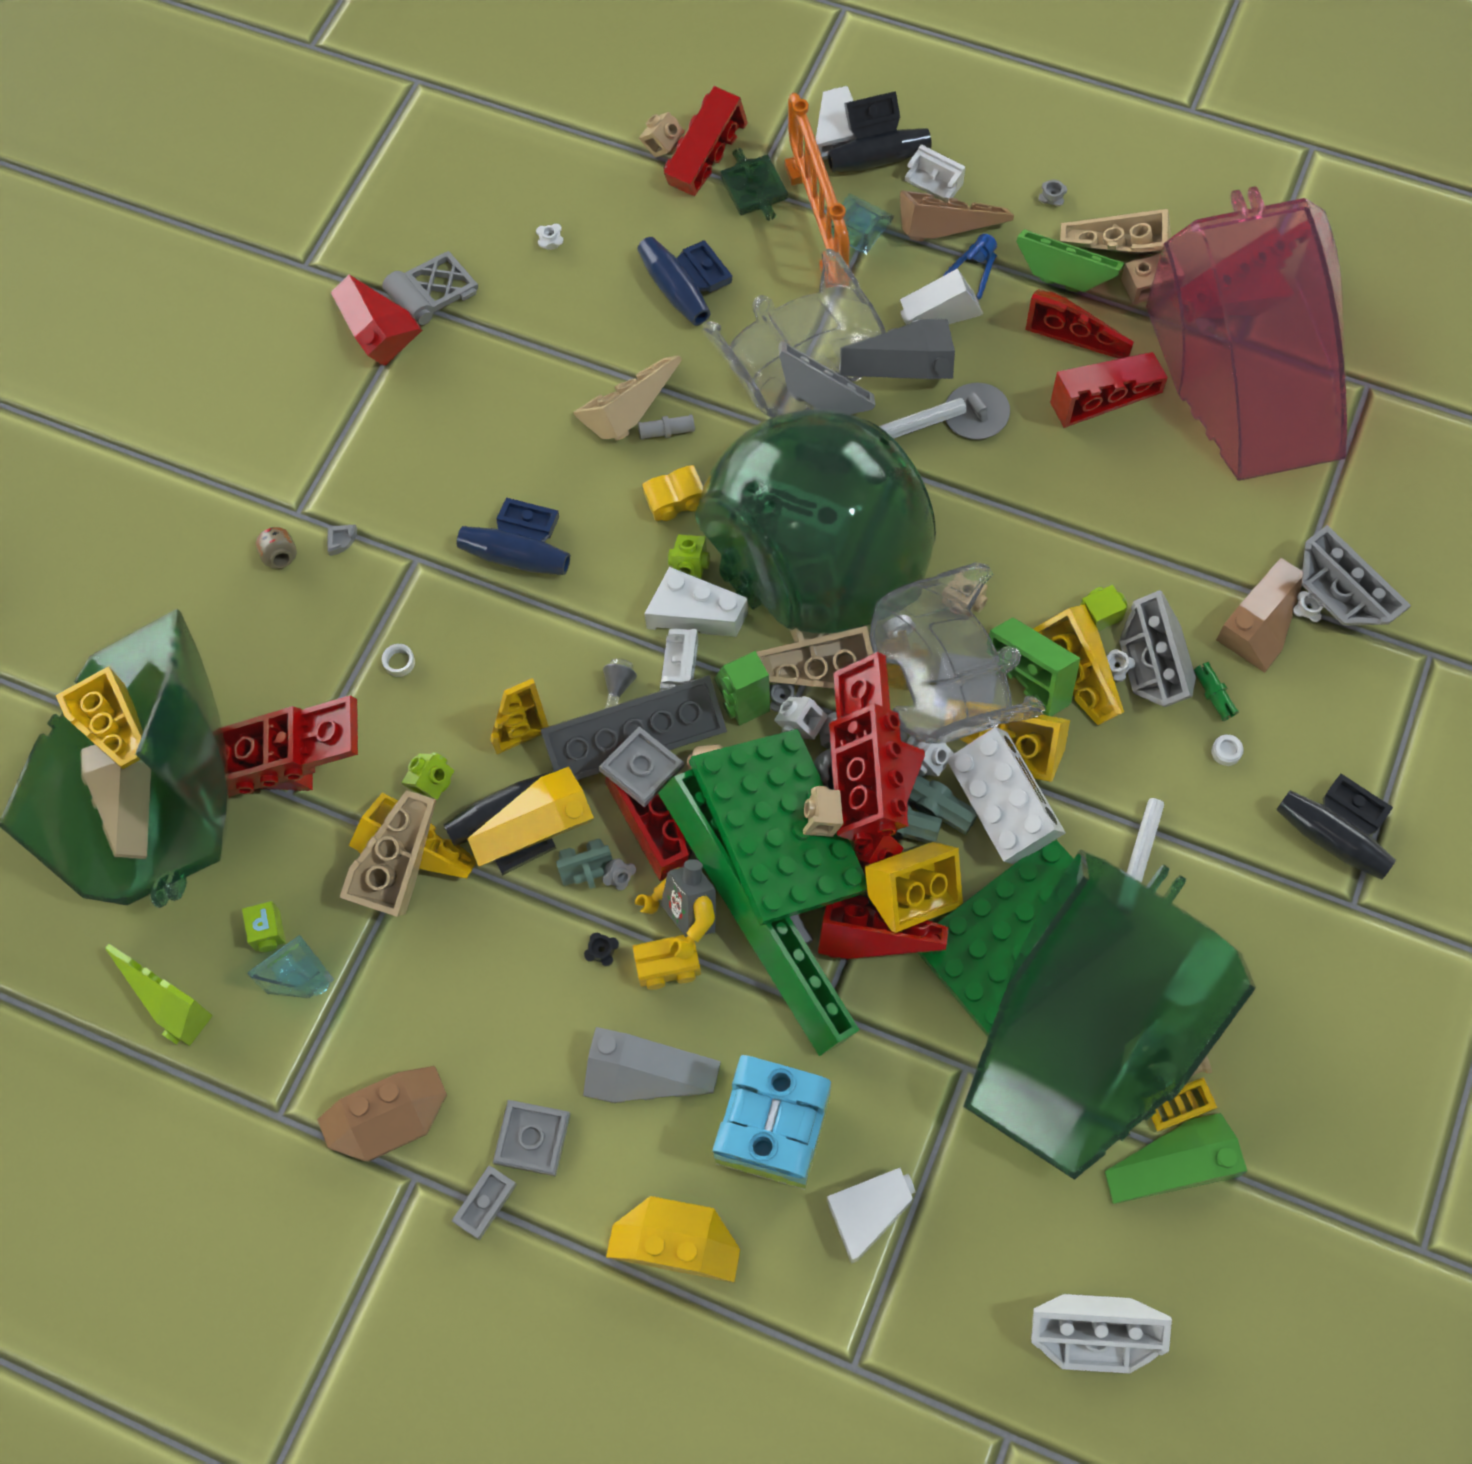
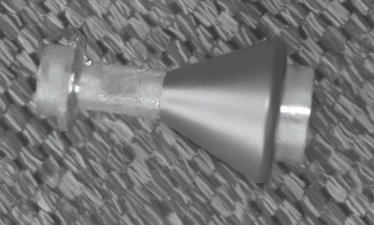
M612 659L610 664L603 667L609 693L605 708L617 705L620 696L637 678V674L633 670V664L627 660Z

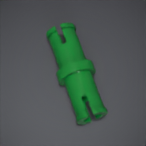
M1205 662L1202 664L1204 667L1197 666L1194 669V673L1205 690L1204 696L1207 700H1211L1222 721L1228 720V716L1232 718L1237 715L1239 710L1227 694V686L1219 681L1210 666L1211 664Z

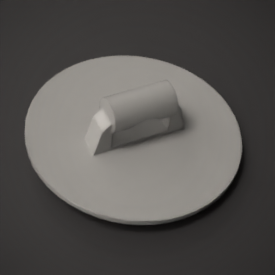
M985 383L963 385L953 391L946 401L949 402L958 398L964 400L966 413L947 419L946 422L952 431L967 439L980 440L996 435L1005 427L1010 416V405L1006 396L996 387Z

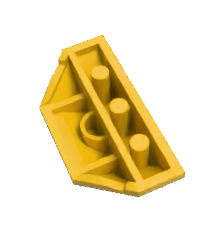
M650 1196L613 1224L606 1258L735 1283L740 1248L714 1208Z

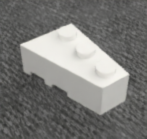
M669 567L644 615L647 629L656 630V627L686 630L697 629V631H700V634L736 637L748 615V602L746 597Z

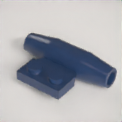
M654 237L643 239L637 247L650 277L671 305L695 326L706 322L711 312L700 291H709V293L732 283L733 277L708 243L703 240L682 249L677 258Z
M506 497L496 518L498 529L462 526L459 530L456 542L457 548L488 562L531 573L565 575L568 571L570 553L544 542L551 538L559 519L558 510Z

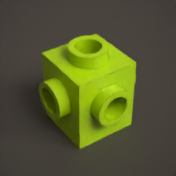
M678 534L674 549H669L668 565L701 579L704 569H708L710 564V552H707L706 536Z
M432 752V754L419 753L409 763V771L401 783L415 793L438 800L441 793L449 787L451 783L450 778L455 770L446 764L448 760L436 752Z

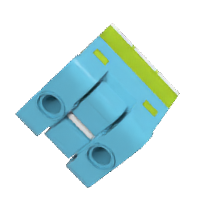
M741 1055L733 1078L732 1092L723 1122L720 1123L712 1150L716 1164L805 1190L830 1101L831 1081L816 1074L752 1056Z

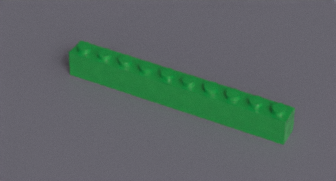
M691 769L674 776L658 793L698 860L702 863L709 878L817 1054L821 1056L839 1046L860 1031L791 918L788 917L762 926L759 925L693 770Z

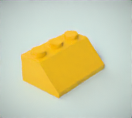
M930 842L865 866L868 897L892 932L896 933L952 911L963 904L959 849L956 847Z

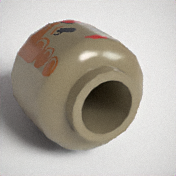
M271 527L261 532L257 537L256 548L262 562L270 568H284L295 559L297 554L296 545L286 529Z

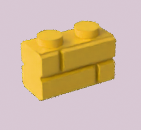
M684 935L632 945L640 986H647L648 990H655L664 987L665 982L677 980L680 984L696 980V976L701 975L695 942L693 943L694 953L689 959L675 957L676 953L669 951L672 940L675 938L685 940L686 937Z

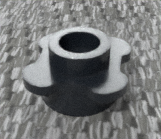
M598 932L593 933L590 936L588 949L584 952V957L589 962L595 960L601 962L603 966H610L614 961L612 956L614 950L619 947V942L615 937L609 938ZM600 947H604L603 952L599 951Z

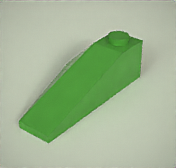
M1217 1113L1186 1121L1106 1170L1105 1176L1113 1204L1239 1178L1247 1172L1238 1138L1223 1115Z

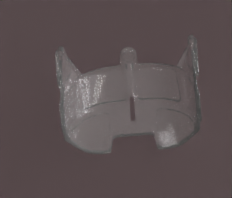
M830 248L821 252L823 268L818 293L802 296L776 309L770 297L765 295L758 296L753 302L756 321L743 329L733 339L730 346L720 334L721 326L710 321L703 324L704 328L702 331L723 358L729 362L731 369L755 406L769 417L794 419L812 410L811 404L806 401L799 402L795 400L788 392L779 356V343L781 340L839 374L840 347L886 333L885 327L874 306L861 290L859 282L838 252ZM843 376L853 382L862 378L858 376Z
M974 562L940 573L935 577L907 584L887 593L876 602L870 629L873 653L880 652L886 655V663L898 664L901 667L914 705L896 706L893 708V711L899 714L900 727L919 741L928 744L952 742L997 727L998 724L1038 717L1043 714L1042 711L1046 710L1042 701L1030 696H1026L1023 703L1011 706V691L1006 674L1019 664L1020 652L1017 648L1011 646L1003 647L997 652L983 625L970 611L984 584L994 575L987 564ZM960 678L958 681L954 683L933 686L929 685V683L948 681Z

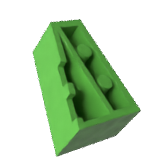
M1013 617L990 630L986 654L1010 679L1015 677L1026 688L1023 693L1029 699L1034 697L1045 708L1042 711L1045 715L1053 716L1071 705L1080 657Z

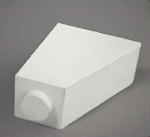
M848 86L823 92L816 134V142L823 160L828 159V151L856 139L848 128L844 106L845 102L853 101Z
M958 269L900 299L904 309L900 313L906 325L918 319H948V323L952 324L983 314L974 291Z
M901 1168L827 1196L828 1206L851 1264L857 1262L911 1204L913 1200L911 1194L915 1193V1188L909 1174L903 1176Z

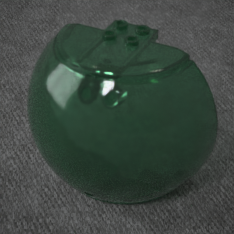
M813 409L785 413L763 421L742 434L726 449L710 471L695 513L700 530L721 554L719 573L722 579L733 586L736 594L746 597L748 606L752 610L763 604L772 616L790 630L797 628L799 631L812 633H836L868 626L888 617L901 608L917 591L927 573L936 536L935 516L927 489L916 467L901 446L876 424L847 413L831 410Z

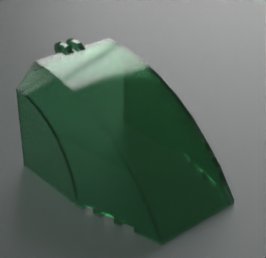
M178 609L91 655L74 680L77 684L109 666L125 684L134 703L143 730V735L135 754L151 769L146 859L114 857L102 828L103 822L97 809H94L91 802L92 795L88 786L84 785L81 778L80 752L83 748L95 744L68 721L63 712L60 717L54 714L49 719L47 724L52 730L48 736L44 733L40 734L35 741L0 818V827L82 898L129 905L151 895L150 901H152V904L157 908H161L167 905L169 899L176 901L182 898L187 885L186 877L221 860L229 815V770L226 744L218 708L205 667L185 619Z
M1081 849L1054 888L1018 954L963 1104L964 1108L1074 1180L1106 1154V1150L1118 1140L1123 1141L1130 1135V1131L1143 1120L1147 1121L1156 1113L1157 1108L1166 1101L1170 1102L1181 1092L1256 989L1242 953L1214 929L1172 903L1184 886L1186 878L1179 875L1174 879L1165 895L1161 896L1156 890L1168 876L1170 868L1163 864L1146 886L1106 859Z

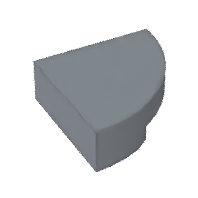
M356 525L328 527L327 551L330 556L339 554L352 545L357 536Z

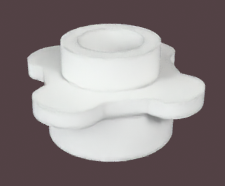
M556 223L552 226H539L536 229V233L539 235L538 245L547 250L558 248L564 241L563 237L560 236L561 226Z
M1301 591L1297 595L1298 603L1293 608L1294 614L1298 617H1307L1312 622H1318L1322 617L1320 612L1324 606L1309 592Z
M1111 650L1106 656L1114 680L1117 682L1125 680V674L1129 669L1135 667V660L1131 657L1128 658L1127 654L1120 650Z

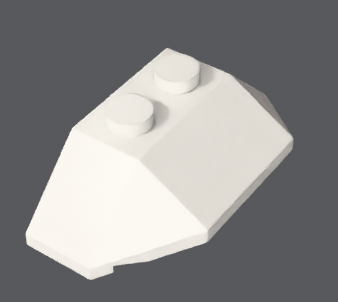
M1063 1294L1033 1308L1031 1341L1032 1344L1040 1348L1061 1369L1132 1373L1151 1362L1158 1355L1162 1356L1169 1352L1172 1320L1170 1316L1132 1298Z

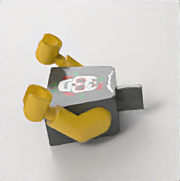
M694 859L687 860L682 868L678 867L669 871L667 877L653 889L654 893L651 896L640 894L635 899L636 905L644 906L640 912L647 914L657 912L659 900H662L661 906L686 937L685 940L673 939L669 946V951L676 953L675 957L681 959L691 958L694 953L693 943L695 941L698 943L704 935L715 932L716 891L711 882L702 873V863Z

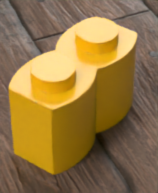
M694 465L679 468L668 475L652 478L642 484L645 498L655 521H669L675 518L681 511H696L707 502L705 489Z

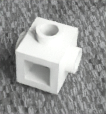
M788 697L782 703L774 721L782 727V733L798 729L802 739L814 740L828 715L809 697Z
M914 731L906 742L925 750V757L918 773L920 776L925 774L939 776L946 768L948 758L954 754L946 745L945 738L935 732L930 734Z

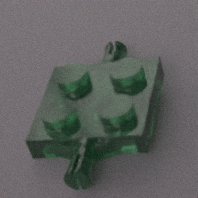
M738 148V151L735 149L732 154L737 163L733 167L720 171L721 179L740 216L761 209L767 221H770V217L773 220L776 217V213L771 205L788 199V192L770 157L767 154L758 158L747 159L741 148Z

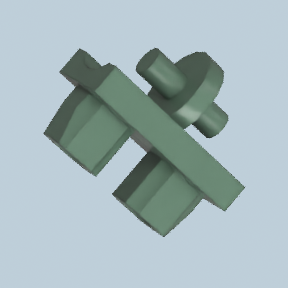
M601 839L589 841L586 845L587 852L576 855L575 849L572 848L560 850L559 860L556 861L563 885L579 884L587 881L590 889L595 888L593 879L604 876L605 866L613 860L609 846H604Z

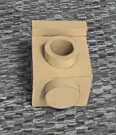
M817 786L811 789V796L804 804V816L808 818V823L803 828L804 835L833 837L843 825L840 790H831L825 786Z

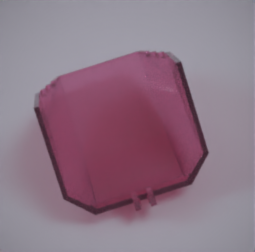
M1256 186L1248 189L1247 196L1251 209H1247L1242 192L1234 190L1230 195L1234 212L1196 219L1164 242L1146 308L1179 397L1190 405L1191 414L1195 420L1199 419L1206 428L1205 434L1210 441H1215L1221 450L1220 456L1236 479L1240 481L1345 459L1347 446V400L1342 279L1337 247L1326 211L1307 198L1264 206V201Z

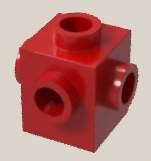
M881 836L873 839V842L867 845L856 844L854 852L866 876L865 866L902 853L904 848L892 836Z

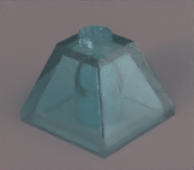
M850 193L842 203L846 209L843 219L847 227L850 246L867 254L894 219V215ZM832 220L831 233L834 238V223Z
M301 935L294 938L248 972L250 978L267 994L311 998L313 995L318 996L324 993L329 988L330 983L335 980Z

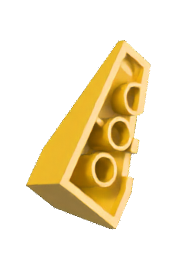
M1085 604L1070 607L1033 628V630L1080 657L1073 696L1076 703L1097 725H1101L1124 713L1098 629Z
M109 666L55 695L65 718L122 769L150 755L129 692L122 680Z

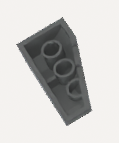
M918 319L900 328H893L886 333L840 347L839 375L953 379L955 349L948 319Z

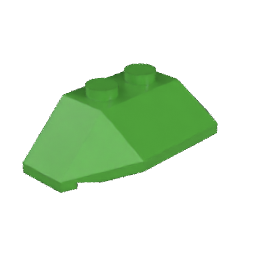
M1025 229L1018 235L1016 240L1033 275L1040 277V280L1045 283L1054 284L1056 282L1064 285L1067 290L1072 292H1085L1118 276L1124 266V262L1113 260Z

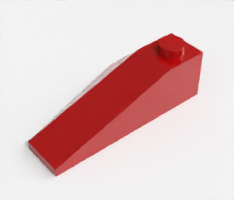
M348 275L331 291L335 302L359 345L367 356L384 366L423 331L409 311L351 275Z
M1040 289L1036 290L1031 297L1025 330L1118 359L1130 357L1134 341L1072 301L1054 292Z
M861 895L826 905L818 954H824L832 958L853 959L946 950L948 927L927 920L899 932H892L876 907L868 904L869 898Z

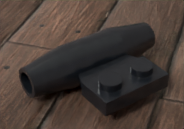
M896 91L844 103L848 128L856 139L828 151L827 158L831 172L860 171L906 160L914 156L920 145L931 149L932 141L928 128L897 130L901 117Z
M552 772L511 784L473 803L446 822L444 827L453 845L456 846L468 842L467 838L539 778ZM550 838L495 861L502 875H505L557 848L553 839Z
M1340 773L1322 798L1323 805L1290 790L1276 810L1300 833L1344 863L1383 880L1396 862V859L1370 835L1375 834L1393 809L1391 805L1342 773Z

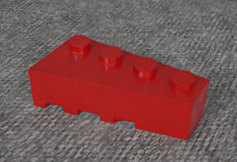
M713 86L710 93L704 96L698 114L692 117L687 133L679 139L676 152L672 159L669 158L664 166V175L668 185L692 196L698 193L712 173V164L719 163L724 157V149L727 143L732 145L737 139L735 133L738 128L744 129L748 124L739 96L716 86Z
M1154 352L1067 369L1056 373L1050 403L1063 428L1161 394L1164 391L1168 377Z
M605 777L607 788L659 881L664 880L669 871L678 867H684V863L689 857L684 835L659 794L643 807L608 777Z

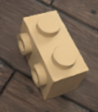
M1172 250L1169 252H1159L1154 256L1134 259L1129 263H1125L1121 281L1134 305L1181 291L1184 288L1187 273L1176 250Z

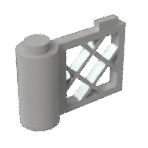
M449 251L405 273L402 271L390 273L384 279L382 285L383 290L394 303L409 311L419 325L427 324L432 319L433 312L460 298L464 301L476 295V290H478L476 281ZM445 262L452 266L451 271L438 270L437 268ZM420 275L431 276L429 283L417 281L416 277ZM435 277L448 278V285L433 284ZM453 280H461L467 283V285L461 288L452 286ZM431 291L445 293L444 297L436 301L430 295Z

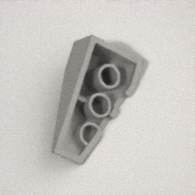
M596 1027L588 1055L583 1096L611 1103H622L628 1100H651L658 1097L714 1093L721 1061L630 1034Z

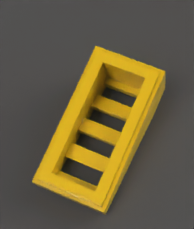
M1204 1077L1144 1101L1157 1132L1218 1109ZM1192 1090H1199L1205 1104L1204 1106H1198ZM1185 1093L1193 1108L1189 1112L1186 1111L1180 1095ZM1174 1098L1181 1113L1180 1116L1175 1117L1168 1102L1169 1099ZM1161 1102L1169 1118L1165 1122H1163L1156 1107V1104Z

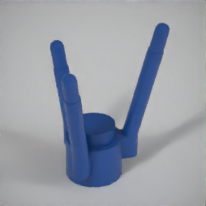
M981 234L976 242L971 244L969 249L943 274L945 276L956 270L967 258L969 260L974 258L978 262L986 260L987 264L978 289L977 299L982 298L992 264L997 258V255L994 253L997 248V242L994 237L989 234Z

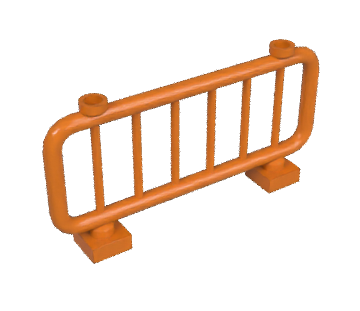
M792 93L788 98V132L794 157L785 159V168L791 186L800 183L804 184L829 258L819 260V267L826 288L852 282V274L849 268L850 242L843 219L846 209L844 205L837 202L806 114L808 112V102L801 99L797 93ZM803 137L805 140V154L803 152ZM817 177L819 180V195L817 193ZM824 197L827 203V216L824 213ZM832 220L834 223V238L831 233Z

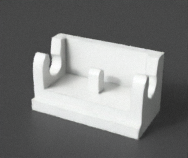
M923 145L919 146L918 151L907 165L911 169L905 175L906 182L933 194L945 202L949 198H953L964 183L965 166Z
M669 629L666 638L660 691L694 680L698 649L697 629Z

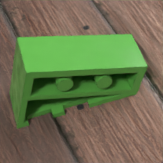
M756 651L722 666L714 677V681L726 701L723 705L730 719L735 717L740 726L770 712L769 674Z

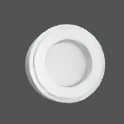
M1222 735L1215 740L1211 753L1214 760L1219 764L1231 766L1240 760L1244 749L1242 742L1237 737Z

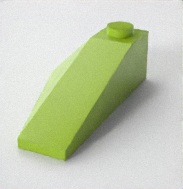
M108 944L105 949L155 1022L165 1029L161 1035L176 1045L181 1040L190 1046L213 1015L184 992L166 980H162L146 967L143 968L135 960Z

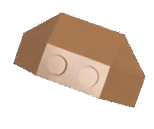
M435 1066L402 1071L339 1099L317 1120L329 1149L369 1162L427 1135L447 1094Z

